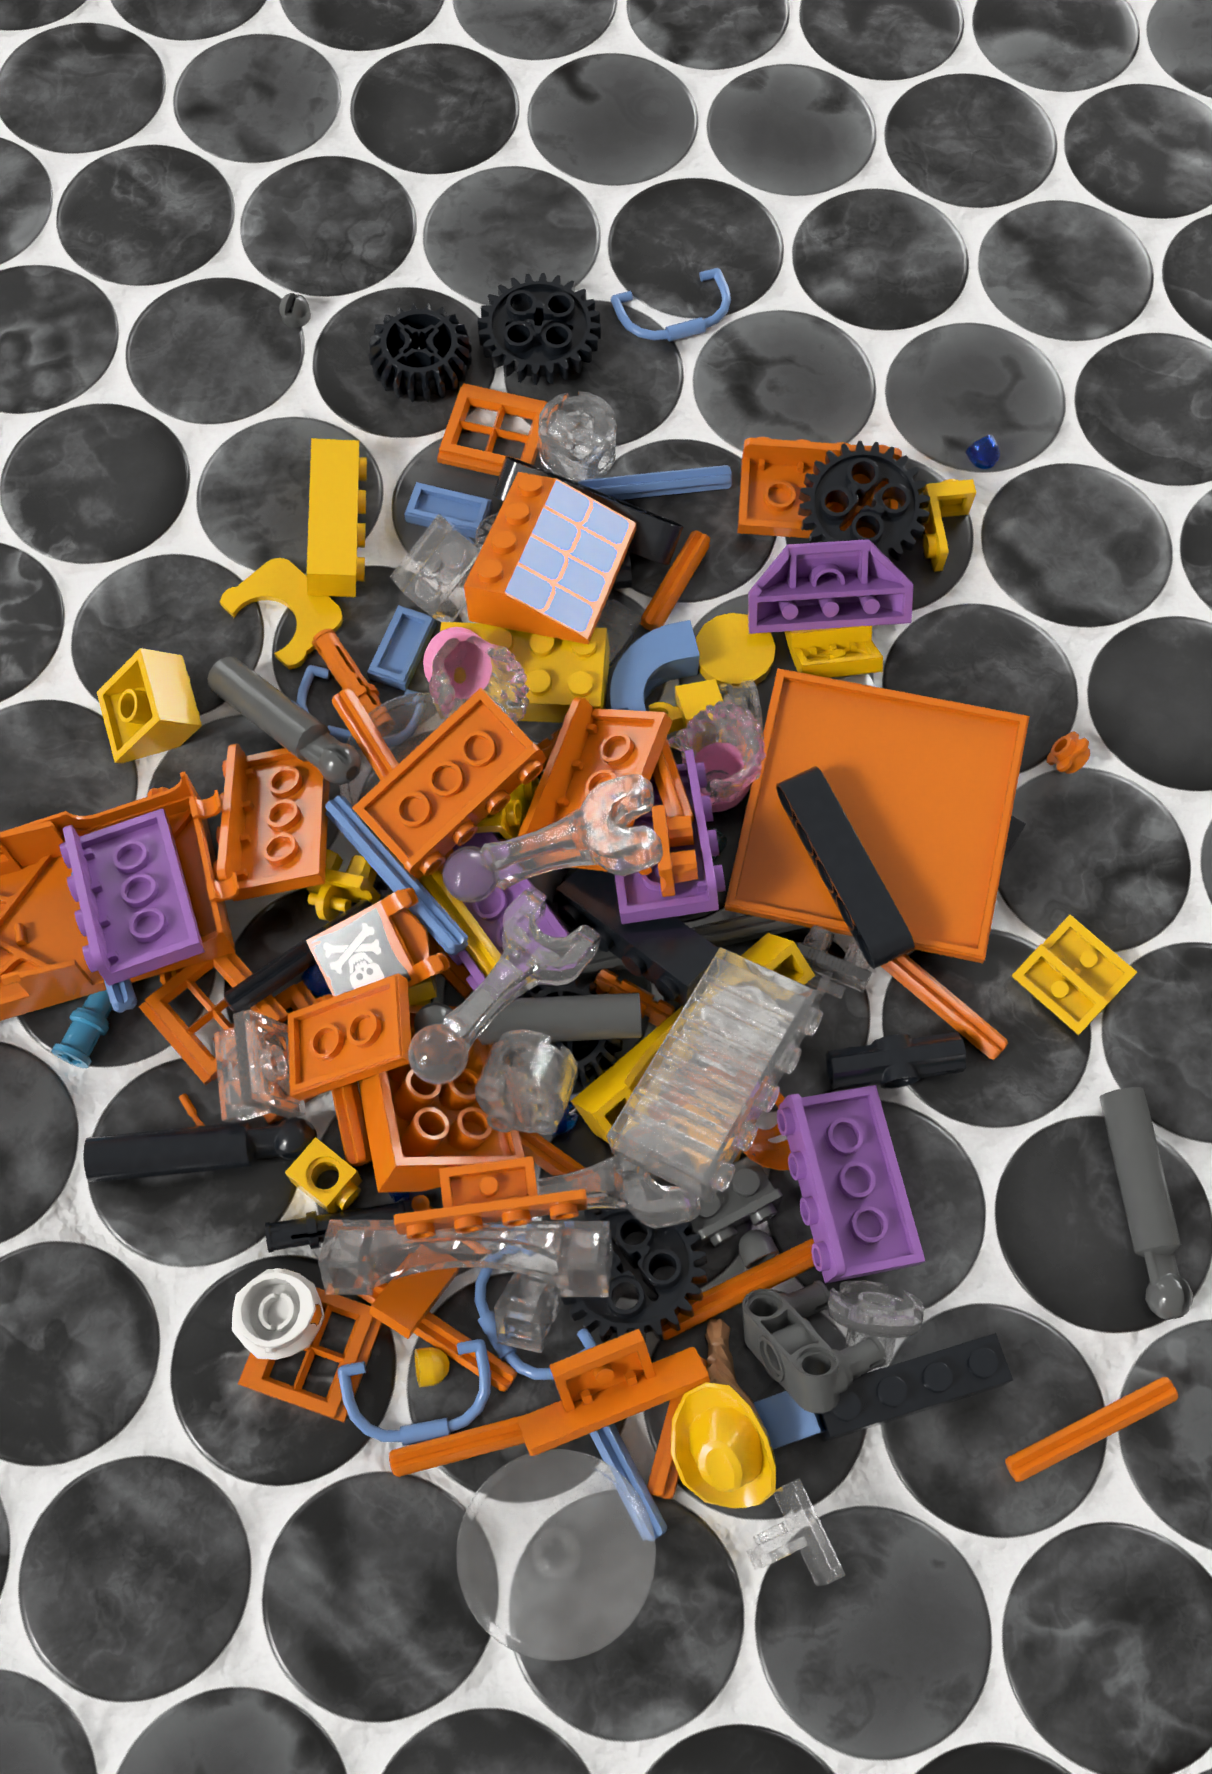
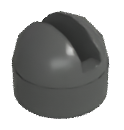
M289 293L281 299L279 312L281 320L286 326L299 328L309 322L311 313L309 304L304 296ZM293 307L292 313H288L290 308Z
M757 1229L747 1231L741 1237L738 1246L739 1255L746 1269L753 1268L779 1253L771 1236Z

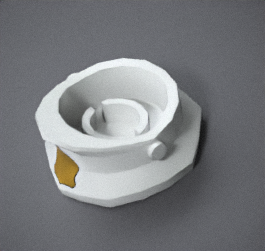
M267 1269L248 1282L236 1294L232 1312L233 1333L245 1348L258 1359L278 1360L293 1356L310 1347L325 1318L322 1302L314 1283L301 1274L287 1269Z

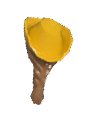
M709 1319L705 1337L709 1349L707 1354V1371L710 1383L705 1382L684 1393L672 1418L671 1456L682 1484L705 1503L732 1509L761 1505L776 1492L774 1452L767 1429L752 1399L737 1384L733 1356L729 1351L731 1328L722 1319Z

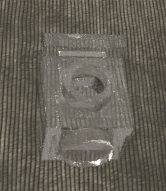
M519 1271L514 1272L494 1306L497 1344L542 1353L545 1347L544 1339L561 1309L558 1279Z

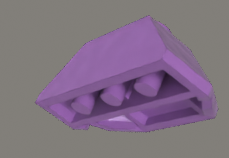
M869 539L788 544L748 592V632L752 634L912 623L913 583Z

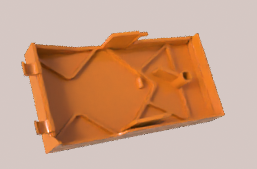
M181 772L180 782L173 788L97 814L78 816L64 811L0 832V1021L107 990L99 971L91 972L83 955L82 947L88 945L87 936L84 937L81 934L75 919L74 912L81 908L79 902H75L69 890L67 877L71 876L72 868L68 869L59 847V844L65 842L63 828L69 825H73L80 837L161 808L165 810L169 818L205 952L130 978L131 983L236 952L225 901L235 898L239 894L236 872H232V876L225 881L215 880L213 863L216 857L207 818L214 817L221 812L222 808L218 790H214L215 793L210 798L201 800L186 772Z

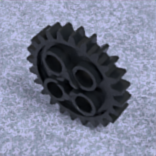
M541 273L539 281H533L530 274H526L525 283L520 284L518 280L511 278L512 288L508 289L503 285H499V296L488 295V305L481 306V318H478L479 344L483 346L484 357H492V367L494 369L503 366L505 377L510 376L515 371L518 372V382L520 383L528 375L532 376L534 385L538 384L541 376H546L547 381L553 384L555 374H559L563 379L567 380L569 368L580 373L581 361L590 363L592 361V352L598 351V339H601L600 312L595 311L594 299L586 300L585 289L575 292L574 281H570L563 286L561 285L560 275H557L552 282H547L545 273Z
M858 441L855 452H851L844 443L841 445L839 457L832 451H827L825 456L826 464L816 460L813 466L814 474L807 473L805 475L804 484L807 487L800 490L799 499L804 501V503L799 504L798 515L807 516L802 520L801 529L813 530L808 542L869 539L888 559L890 554L895 560L900 561L904 553L902 547L909 551L913 550L916 543L914 537H922L925 528L921 524L927 523L930 514L924 510L929 505L930 496L920 495L925 491L927 482H914L920 469L914 467L906 470L905 466L908 456L905 455L896 461L893 459L894 447L892 446L885 454L879 453L878 442L873 444L871 451H865L862 441ZM862 474L867 476L871 482L860 484L852 476ZM882 481H887L888 484L874 495L871 506H864L856 515L852 524L845 531H841L839 527H842L854 516L857 505L863 506L872 496L875 488ZM894 499L899 502L901 508L890 509L886 507L883 501ZM836 502L841 504L845 510L839 513L832 512L826 505ZM867 527L876 536L864 538L859 535L857 529Z
M642 1194L637 1195L633 1206H627L623 1195H619L617 1208L611 1209L602 1200L600 1201L602 1214L596 1216L586 1209L584 1214L588 1224L585 1227L576 1223L570 1225L576 1239L561 1240L563 1249L570 1255L556 1257L558 1267L566 1271L556 1276L558 1286L567 1288L560 1294L564 1305L574 1304L569 1311L573 1321L585 1317L582 1326L588 1329L590 1333L600 1326L599 1336L604 1343L611 1338L613 1333H617L619 1337L637 1329L640 1330L645 1343L646 1333L653 1332L661 1342L664 1340L662 1327L666 1324L676 1331L681 1329L677 1318L679 1313L691 1318L694 1316L693 1308L688 1300H703L702 1290L694 1285L705 1283L708 1280L706 1271L697 1268L707 1263L705 1252L696 1251L702 1245L701 1237L699 1234L689 1235L692 1231V1224L689 1218L677 1223L679 1214L675 1206L663 1214L662 1203L659 1198H656L649 1208L645 1207ZM641 1231L647 1234L646 1239L638 1245L625 1243L626 1237L632 1232ZM612 1239L620 1248L627 1262L634 1269L639 1268L645 1284L659 1296L656 1301H652L646 1295L636 1277L629 1270L624 1272L619 1256L605 1244L606 1240ZM604 1259L611 1262L608 1269L601 1274H593L588 1271L589 1266L596 1260ZM669 1265L676 1269L674 1275L667 1280H658L653 1277L654 1271L661 1266ZM625 1294H634L639 1297L637 1304L630 1309L623 1310L616 1307L619 1298Z

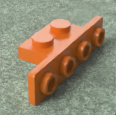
M533 1156L439 1168L443 1208L401 1213L393 1216L394 1226L398 1234H406L408 1239L418 1240L433 1237L436 1235L435 1230L455 1228L457 1233H471L482 1230L484 1223L502 1221L503 1226L515 1227L530 1223L531 1217L550 1215L552 1220L572 1219L579 1215L580 1210L587 1209V1196L585 1189L538 1195Z
M637 1329L550 1364L549 1367L561 1400L521 1416L517 1422L529 1455L536 1456L679 1397L705 1382L710 1383V1377L695 1347L687 1348L652 1363L645 1340L640 1330Z

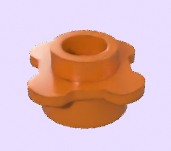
M1075 731L1070 732L1054 743L1046 761L1049 765L1055 764L1059 772H1065L1066 774L1074 773L1081 769L1090 757L1089 741L1086 738L1079 739V734Z

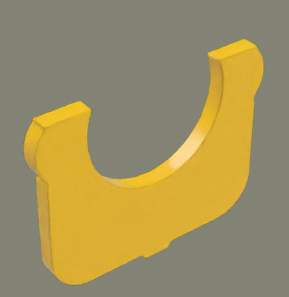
M274 558L267 561L241 582L239 586L227 589L219 601L220 605L234 618L245 606L257 601L271 600L287 606L296 617V632L289 644L274 654L289 670L300 667L306 661L307 655L315 650L311 643L314 641L313 637L318 632L329 628L336 632L343 622L340 607L329 596L307 595V576L291 561L284 558Z

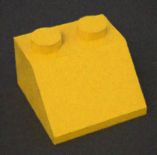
M140 648L97 691L115 763H126L178 748L202 726L200 713L196 706L190 678L182 655Z

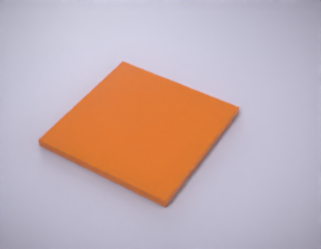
M778 668L726 897L725 910L852 936L785 812L776 790L777 783L817 766L826 778L913 938L915 950L983 963L987 952L1030 716Z

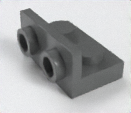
M748 1157L674 1195V1201L684 1219L689 1218L691 1221L692 1234L700 1235L702 1241L700 1247L711 1242L714 1248L736 1237L738 1232L735 1228L751 1220L754 1226H757L774 1217L778 1213L776 1206L780 1205L783 1198L780 1189L773 1188L761 1165Z

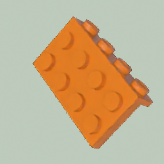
M769 437L745 439L741 462L737 533L809 538L813 530L801 529L802 520L807 516L798 515L799 504L804 503V501L799 499L800 490L807 487L804 484L805 475L807 473L814 474L813 466L816 460L826 464L825 456L827 451L830 450L839 457L842 444L845 443L851 452H855L857 445H850L846 442H811L805 439L795 441L778 440ZM879 445V453L885 454L890 447ZM864 446L865 451H871L872 446ZM894 448L893 459L897 461L902 457V451L899 448ZM862 474L852 476L860 484L871 482L867 476ZM882 481L875 488L872 496L863 506L857 505L854 516L842 527H839L841 531H845L852 524L854 518L864 506H871L874 495L888 484L887 481ZM894 499L883 501L886 507L898 509V501ZM836 502L826 505L832 512L839 513L845 510L841 504ZM867 527L857 529L859 535L864 538L876 536Z
M480 688L356 803L352 809L399 859L403 867L419 880L423 875L429 876L436 872L445 862L444 856L456 844L461 846L468 842L478 830L477 825L489 813L495 815L509 803L511 799L510 794L520 784L526 785L532 782L542 772V764L548 758L488 694Z
M585 698L573 699L564 717L562 728L550 752L549 760L535 789L534 797L520 826L517 837L518 846L536 864L606 872L616 871L673 722L666 712L594 709Z
M238 743L229 745L227 760H224L222 764L225 784L224 792L219 796L222 817L221 826H218L216 829L219 849L218 860H215L213 863L215 880L225 881L232 876V872H236L240 892L235 898H232L234 902L325 884L328 816L326 815L327 809L325 805L329 801L330 782L324 778L320 770L312 763L298 759L286 748L246 756Z

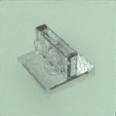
M249 1009L233 1014L234 1027L214 1033L222 1121L235 1123L269 1113L286 1118L306 1115L304 1100L299 1101L290 1097L288 1025Z
M800 1478L777 1489L773 1496L789 1530H787L783 1521L753 1536L757 1546L746 1552L754 1569L764 1568L799 1550L816 1586L828 1585L846 1576Z

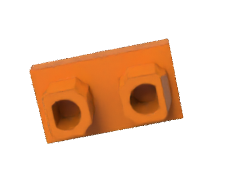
M665 805L651 806L655 839L648 838L646 832L636 833L635 840L629 842L624 847V860L631 867L638 868L641 875L650 874L652 867L658 864L662 897L675 896L674 883L698 879L695 849L670 852V847L694 845L691 815L666 817Z

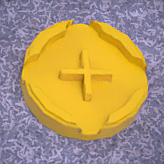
M728 613L716 616L705 623L696 636V643L700 654L698 671L706 680L716 679L717 684L727 687V690L740 691L752 687V682L753 687L765 680L774 663L776 646L771 632L749 634L748 615Z

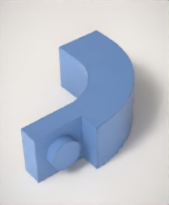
M690 620L656 628L640 637L625 651L617 663L612 676L610 709L646 711L644 703L656 687L667 681L698 675L700 654Z

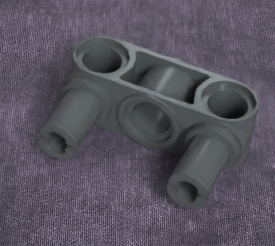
M816 1280L813 1284L787 1295L770 1289L754 1290L745 1296L742 1303L745 1343L764 1365L768 1374L775 1381L779 1382L805 1411L811 1413L831 1411L840 1401V1393L845 1392L852 1385L854 1379L886 1364L884 1359L886 1357L885 1349L875 1336L871 1335L866 1340L838 1351L831 1349L817 1334L811 1323L806 1320L818 1312L831 1308V1303L829 1302L831 1301L830 1292L822 1281Z

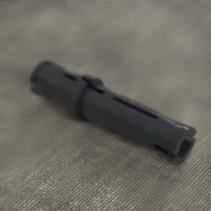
M404 1201L317 1215L316 1211L307 1212L304 1218L273 1223L266 1222L265 1236L268 1252L310 1245L311 1249L321 1248V1243L397 1231L394 1226L393 1215L406 1213Z

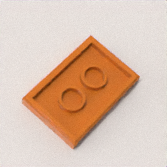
M397 973L288 1013L290 1097L301 1101L413 1062L407 978Z

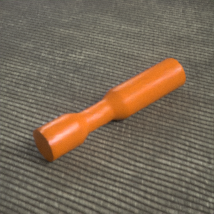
M184 1093L179 1096V1100L188 1115L192 1117L195 1125L205 1126L199 1119L197 1111L188 1095Z

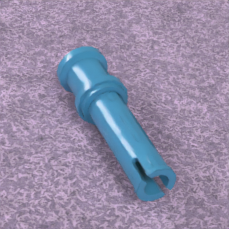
M107 990L89 995L82 1008L78 1007L72 1011L69 1017L72 1022L61 1043L54 1044L51 1050L54 1055L74 1066L89 1068L92 1062L89 1058L100 1035H106L109 1030L107 1018L113 1007Z

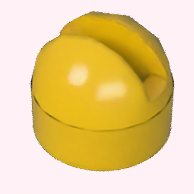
M434 1347L415 1349V1369L419 1388L434 1386L443 1381L450 1367L447 1355L442 1350Z

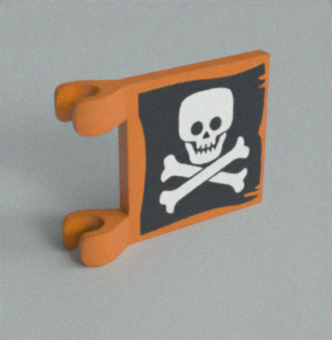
M413 888L400 889L374 905L306 940L333 997L397 973L407 978L409 989L450 968V962L444 952L431 955L414 964L391 917L419 902Z

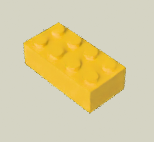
M441 622L440 632L452 627H463L473 631L489 644L496 657V670L492 684L486 693L512 721L563 723L564 717L574 698H585L594 709L606 708L610 656L607 628H595L588 645L481 623ZM459 668L454 672L453 683L462 687L467 682V673L463 668ZM434 689L433 700L441 718L450 717L462 704H453Z

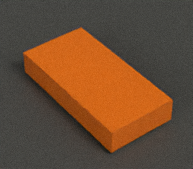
M422 1240L372 1303L369 1314L409 1339L456 1277L461 1264Z

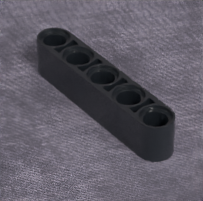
M505 457L493 492V496L505 500L518 472L556 478L636 523L637 529L628 548L629 552L661 564L670 565L684 527L681 524L512 457Z
M814 766L777 783V794L785 812L870 967L875 969L915 950L914 941L906 923L821 770Z

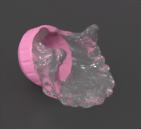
M463 627L445 629L432 638L424 653V673L429 682L430 695L434 702L439 705L445 718L450 717L478 689L482 688L518 726L517 721L524 718L526 707L529 705V699L526 695L530 688L525 684L527 676L524 674V668H522L521 663L515 660V655L507 647L489 643L473 631Z
M732 700L726 702L718 701L715 706L707 705L706 711H699L688 722L687 728L677 731L676 736L668 740L670 747L681 751L682 764L686 763L684 750L691 749L694 752L695 763L704 762L707 787L700 788L701 796L710 795L712 812L728 810L743 800L752 782L760 778L762 761L766 757L764 751L765 742L763 741L764 734L761 730V725L754 719L750 710L739 707Z

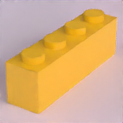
M311 438L307 546V595L356 597V581L364 582L365 557H357V547L365 548L366 523H358V514H366V490H359V481H367V457H359V441Z

